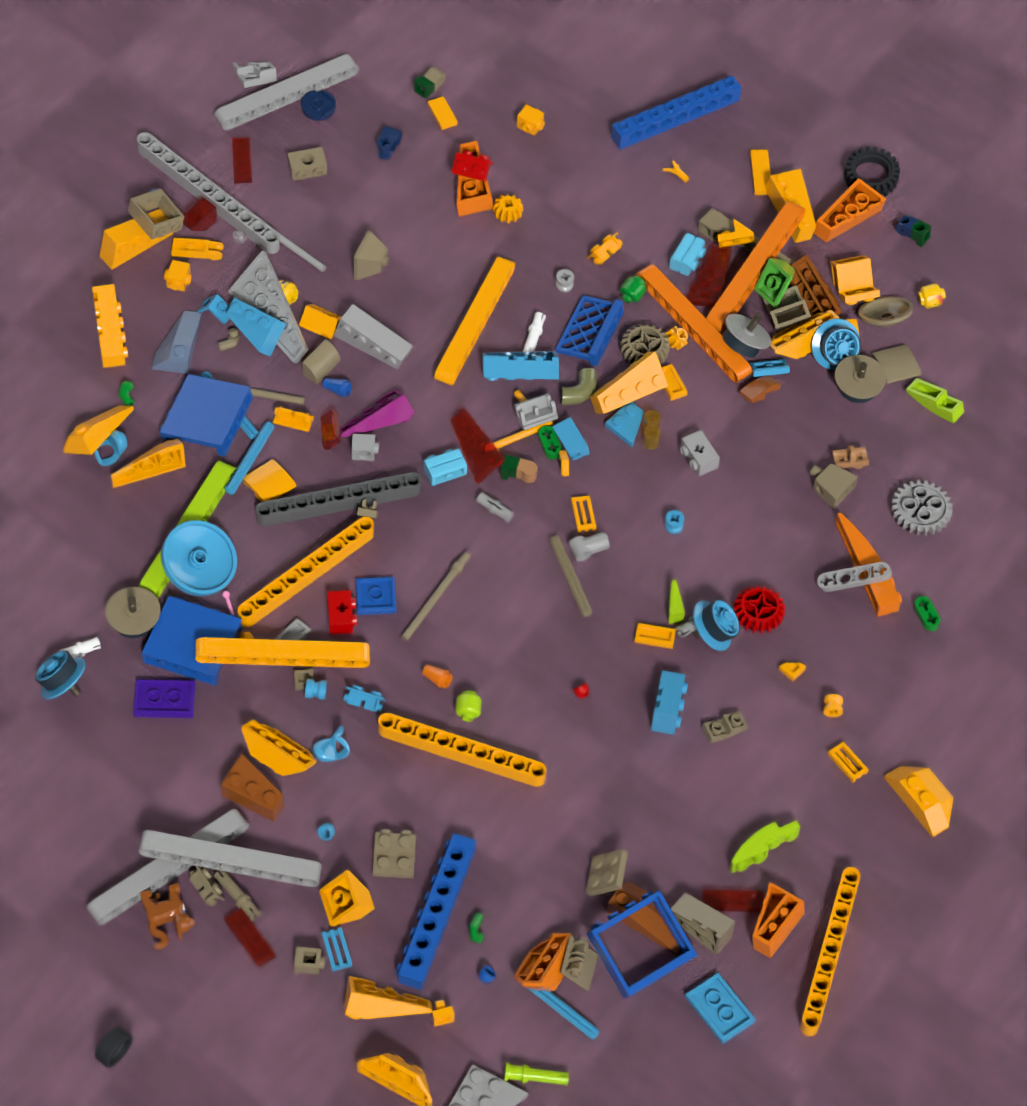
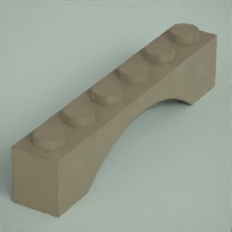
M713 208L699 220L698 232L711 241H718L717 235L724 231L735 232L734 221ZM754 235L755 242L738 246L752 252L760 239ZM781 252L775 258L786 261L790 266L795 263L793 259L788 258Z

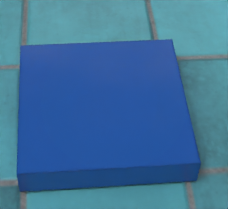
M394 577L356 578L358 615L397 613Z

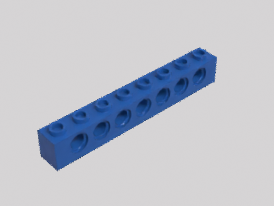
M732 75L612 124L611 139L621 150L740 101L742 87Z
M453 833L451 840H447L444 848L446 854L444 857H440L437 868H439V872L433 875L431 881L432 890L431 892L427 891L424 898V903L426 904L424 910L420 909L417 921L419 923L417 927L412 928L410 934L412 941L410 945L405 946L403 963L399 962L396 970L398 983L422 991L474 857L477 840ZM459 856L460 859L455 860L452 857ZM448 873H451V874H453L454 876H453V877H447V876H445V875L448 874ZM439 891H446L447 894L441 895V894H439L438 892H439ZM434 908H438L441 911L433 912L431 910ZM432 926L434 929L426 930L425 927ZM425 944L427 946L425 948H419L417 945ZM416 961L420 964L418 966H412L410 963Z

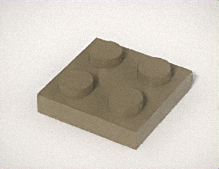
M620 849L593 856L586 893L594 896L622 889L628 852Z

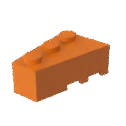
M769 882L766 898H764L763 907L752 936L753 949L771 959L805 914L804 901Z

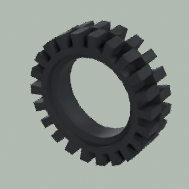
M866 146L865 151L861 147L858 152L855 150L853 154L849 155L845 165L844 180L847 187L851 186L858 178L861 179L856 172V168L859 165L868 162L877 163L885 168L888 177L878 183L861 180L886 197L889 192L892 193L894 188L897 187L900 175L899 162L896 161L895 156L891 157V152L888 151L884 154L885 149L883 148L879 152L875 146L873 150H870V146Z

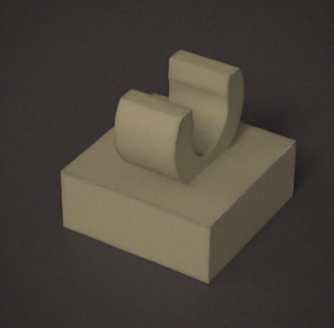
M364 499L362 501L363 508L358 507L357 515L378 519L379 512L375 510L377 508V501H373V506L369 508L366 506L367 500Z

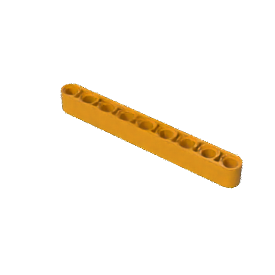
M499 256L496 258L438 365L434 376L435 380L451 386L455 383L514 272L515 262Z
M370 517L358 519L240 604L238 607V617L242 619V626H253L369 542L374 536V521Z
M204 637L198 638L195 641V660L199 663L365 668L370 665V646L367 643Z
M383 713L378 718V732L384 738L531 786L539 787L546 781L547 768L542 762L391 713ZM384 724H389V725H391V726L385 727V726H383V725H384ZM403 730H408V731H410V732H408V733H403L402 731H403ZM426 736V737H428V738H427V739H422V738H420V737ZM445 742V743H447V744H446V745H441V744H439V743ZM534 773H540L541 775L536 776Z
M854 867L844 869L800 1024V1030L806 1036L817 1034L860 881L861 874ZM846 878H852L854 881H848ZM842 895H846L850 899H844L842 898ZM836 913H842L844 917H840ZM831 931H838L840 934L835 935ZM830 948L833 949L835 952L830 953L826 949ZM825 966L828 967L830 970L825 971L821 967ZM816 985H823L825 989H819ZM811 1003H817L820 1007H814ZM811 1021L815 1025L809 1026L806 1022Z

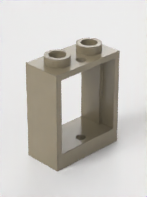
M161 188L130 198L128 212L151 240L182 230L184 215ZM159 207L169 220L154 224L145 212Z

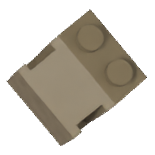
M797 285L785 291L777 308H774L763 298L769 318L773 319L775 331L805 321L811 317L805 299L802 300Z

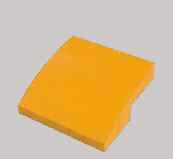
M273 459L247 474L243 479V483L254 491L255 497L261 502L275 500L296 487L294 480Z

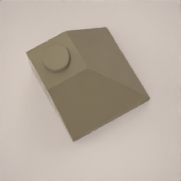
M367 231L354 256L355 280L381 273L384 266L387 267L390 260L388 248L371 231Z

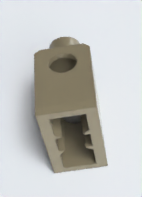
M829 464L825 470L815 465L810 471V475L815 478L813 490L832 509H835L856 487L858 477L834 464Z

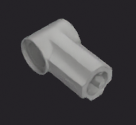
M602 532L586 538L577 536L570 540L569 547L576 561L581 562L588 559L591 554L609 549L610 544L606 533Z

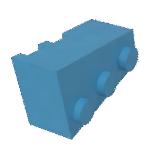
M233 298L226 315L260 353L271 357L286 323L239 299Z
M662 670L651 731L674 735L675 729L680 728L682 716H678V713L683 711L685 702L681 697L682 694H686L688 683L684 682L685 674Z

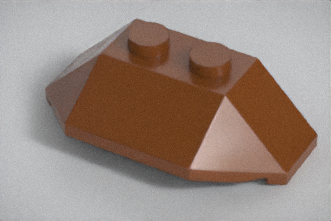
M806 254L793 263L792 267L795 269L788 288L797 285L802 300L805 299L810 315L826 313L827 310H832L836 315L841 314L842 310L838 300L810 257Z

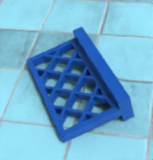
M583 295L556 347V352L588 360L591 365L598 366L624 314L623 301L616 299L615 302H610ZM585 302L592 303L594 305L587 309H584L583 307ZM603 307L610 308L609 311L604 313H601L600 309ZM598 312L599 315L592 318L588 316V313ZM585 315L587 320L578 323L577 318ZM602 319L603 324L595 327L593 322ZM590 324L592 328L583 332L581 327ZM575 329L579 330V334H576L574 336L570 335L571 331ZM595 333L596 338L588 341L586 336ZM583 337L585 342L576 345L574 341ZM570 342L573 345V347L568 349L562 348L563 345ZM589 347L587 354L579 351V349Z

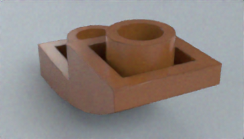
M771 375L763 376L749 383L740 390L739 394L748 402L755 403L764 400L766 393L780 390L781 383Z

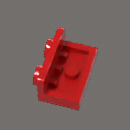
M464 150L462 153L456 152L451 171L452 174L484 182L487 181L490 165L493 166L494 164L493 161L489 160L490 157L479 154V157L472 156V152Z

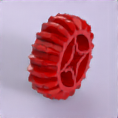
M757 584L755 588L749 586L747 590L743 589L741 594L738 593L734 601L733 610L738 618L740 627L745 626L746 631L752 629L753 634L759 631L761 635L764 630L768 633L771 632V628L776 630L785 617L786 608L785 604H783V598H779V592L773 593V587L768 590L766 585L763 588H759Z

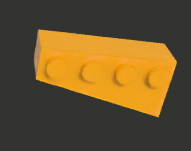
M801 169L770 175L765 189L778 214L788 201L805 208V215L791 235L794 242L810 240L816 228V223Z

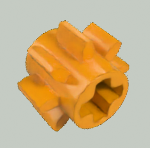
M675 326L666 332L671 348L676 347L679 350L688 344L686 341L688 334L683 328Z

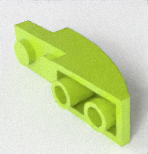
M796 820L780 828L776 822H773L757 831L735 854L731 861L730 872H742L754 863L760 864L766 860L769 849H775L785 841L791 842L795 840L799 835L801 827Z

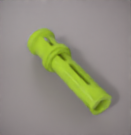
M506 1062L504 1081H508V1079L518 1080L522 1083L535 1081L568 1086L569 1072L529 1068L527 1064L519 1066L510 1065V1062Z

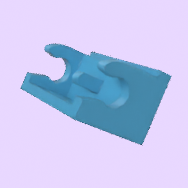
M571 417L552 426L573 461L590 454L587 443Z

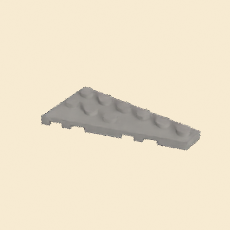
M262 250L228 292L233 298L239 299L286 323L277 345L294 363H298L309 349L268 255Z

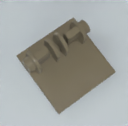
M570 936L560 973L589 992L598 954L588 948L587 938L581 937L580 940H577Z

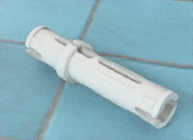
M541 312L534 314L532 325L528 328L529 334L523 352L535 351L538 338L543 332L544 320L546 319V316H542L543 313Z

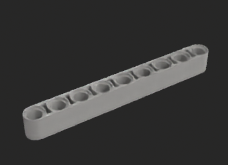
M345 54L219 108L214 116L224 130H230L300 100L311 91L316 90L318 92L349 79L358 73L359 67L349 54Z
M233 809L189 838L227 844L243 834L248 829L249 824L237 809ZM155 859L91 901L87 906V910L99 925H103L141 901L140 892L150 890L153 893L194 865Z
M150 830L142 832L139 853L146 857L307 887L319 885L322 868L319 862Z

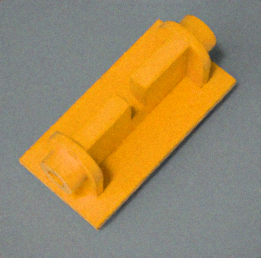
M618 232L613 236L611 234L606 236L602 240L603 244L601 246L598 244L590 250L592 254L587 259L593 257V262L596 265L603 264L610 257L607 250L613 255L622 247V241L615 237Z
M280 406L275 408L273 423L309 432L314 416Z

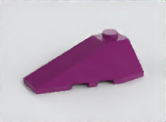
M395 388L376 401L377 405L375 407L366 408L363 411L362 417L353 418L337 432L342 437H347L400 422L404 423L410 420L415 412L405 395Z

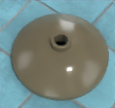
M901 297L877 298L866 302L859 308V318L869 325L889 328L908 319L913 313V304L911 301Z

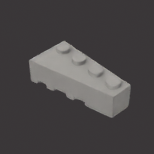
M354 304L351 305L340 319L334 334L340 340L395 369L401 366L413 345Z

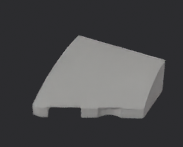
M237 62L232 63L233 70L244 88L277 81L276 68L271 62H248L247 66H238Z

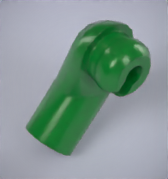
M124 381L120 384L118 396L126 406H133L135 403L129 395V392L134 388L131 381Z
M475 913L469 924L470 940L473 943L477 942L479 944L482 943L484 934L478 932L484 919L481 913Z

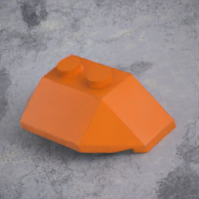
M553 933L549 936V939L530 950L513 976L514 980L522 986L533 990L555 991L564 977L560 971L569 937L572 936V933Z

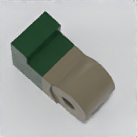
M434 66L431 67L422 77L418 76L414 80V92L427 99L443 84L446 74Z

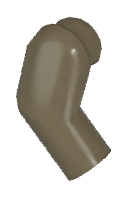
M230 329L228 339L218 343L220 352L234 348L240 339L238 329Z

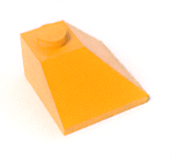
M349 870L344 871L319 890L330 926H337L361 919L375 909L369 890Z

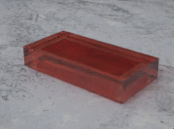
M334 409L320 417L323 449L330 450L341 442L338 411Z

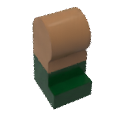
M506 455L501 469V479L508 481L509 477L522 479L526 483H532L537 479L538 467L532 461Z

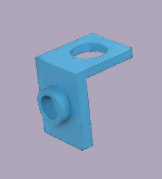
M218 294L206 298L197 310L200 313L209 310L222 324H225L229 319L226 315L229 305Z

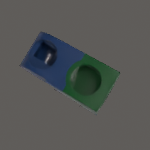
M904 215L895 225V229L900 235L915 240L916 245L923 247L931 238L932 225L909 215Z

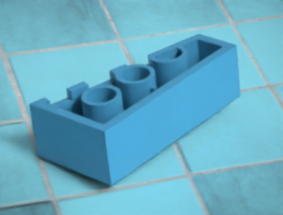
M556 351L482 353L483 378H487V380L494 381L498 380V378H505V380H516V378L525 380L559 379V357Z

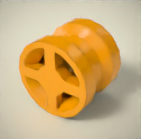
M837 694L826 695L824 697V715L828 717L841 716L843 714V708L841 707L843 697Z

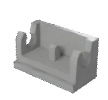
M549 393L514 405L517 422L524 430L558 419L555 402L551 401Z

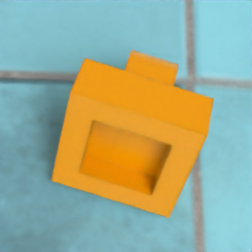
M444 1000L436 1001V1010L432 1011L434 1027L454 1022L455 1013L453 1006L445 1007Z

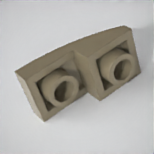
M738 711L725 714L719 720L706 722L702 725V729L709 743H714L747 730L748 725L741 712Z

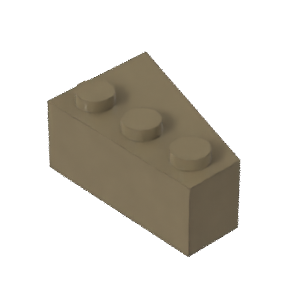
M685 893L671 908L681 928L715 955L732 939L735 921L697 900L695 897Z

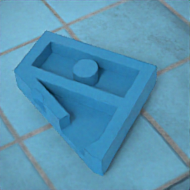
M630 402L606 421L605 427L630 447H633L644 411L633 402Z

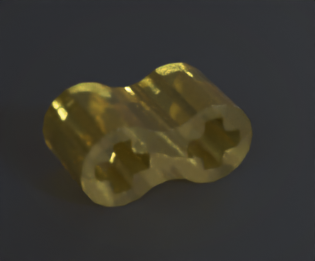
M649 410L644 416L643 445L650 450L656 449L660 443L661 414L656 410Z

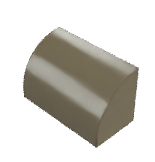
M325 339L302 362L303 376L315 384H318L340 362L338 351L328 340Z

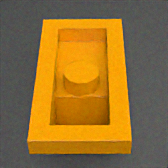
M733 219L735 232L724 231L718 234L719 248L755 242L754 232Z

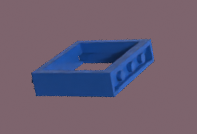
M649 891L642 895V901L636 903L635 900L624 906L626 909L624 912L619 914L617 910L607 916L609 919L607 922L602 924L599 921L590 926L592 931L587 933L589 940L624 999L697 956L660 891L654 894L652 891ZM653 902L682 954L628 986L598 934Z

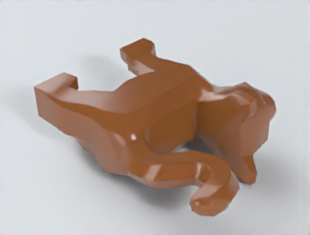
M179 883L169 885V900L160 901L159 893L151 897L150 890L140 892L142 906L147 913L148 930L151 935L161 940L153 946L154 949H163L169 942L167 934L158 930V926L174 921V929L178 939L182 940V934L188 932L195 925L194 919L186 914L184 903L179 897L181 892Z

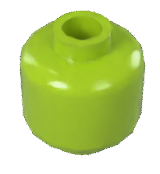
M463 691L456 699L455 712L457 716L467 722L479 717L482 699L474 691Z

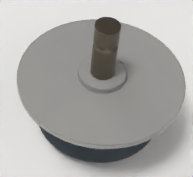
M756 313L753 319L740 314H730L725 320L727 329L723 333V339L732 350L743 356H757L760 349H766L770 346L771 338L767 331L758 324L762 318L759 313Z

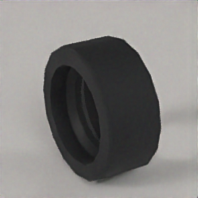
M121 1026L113 1028L98 1045L94 1055L95 1059L105 1067L112 1068L125 1056L131 1047L133 1036Z

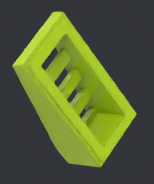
M676 579L672 580L670 586L669 624L683 622L685 614Z

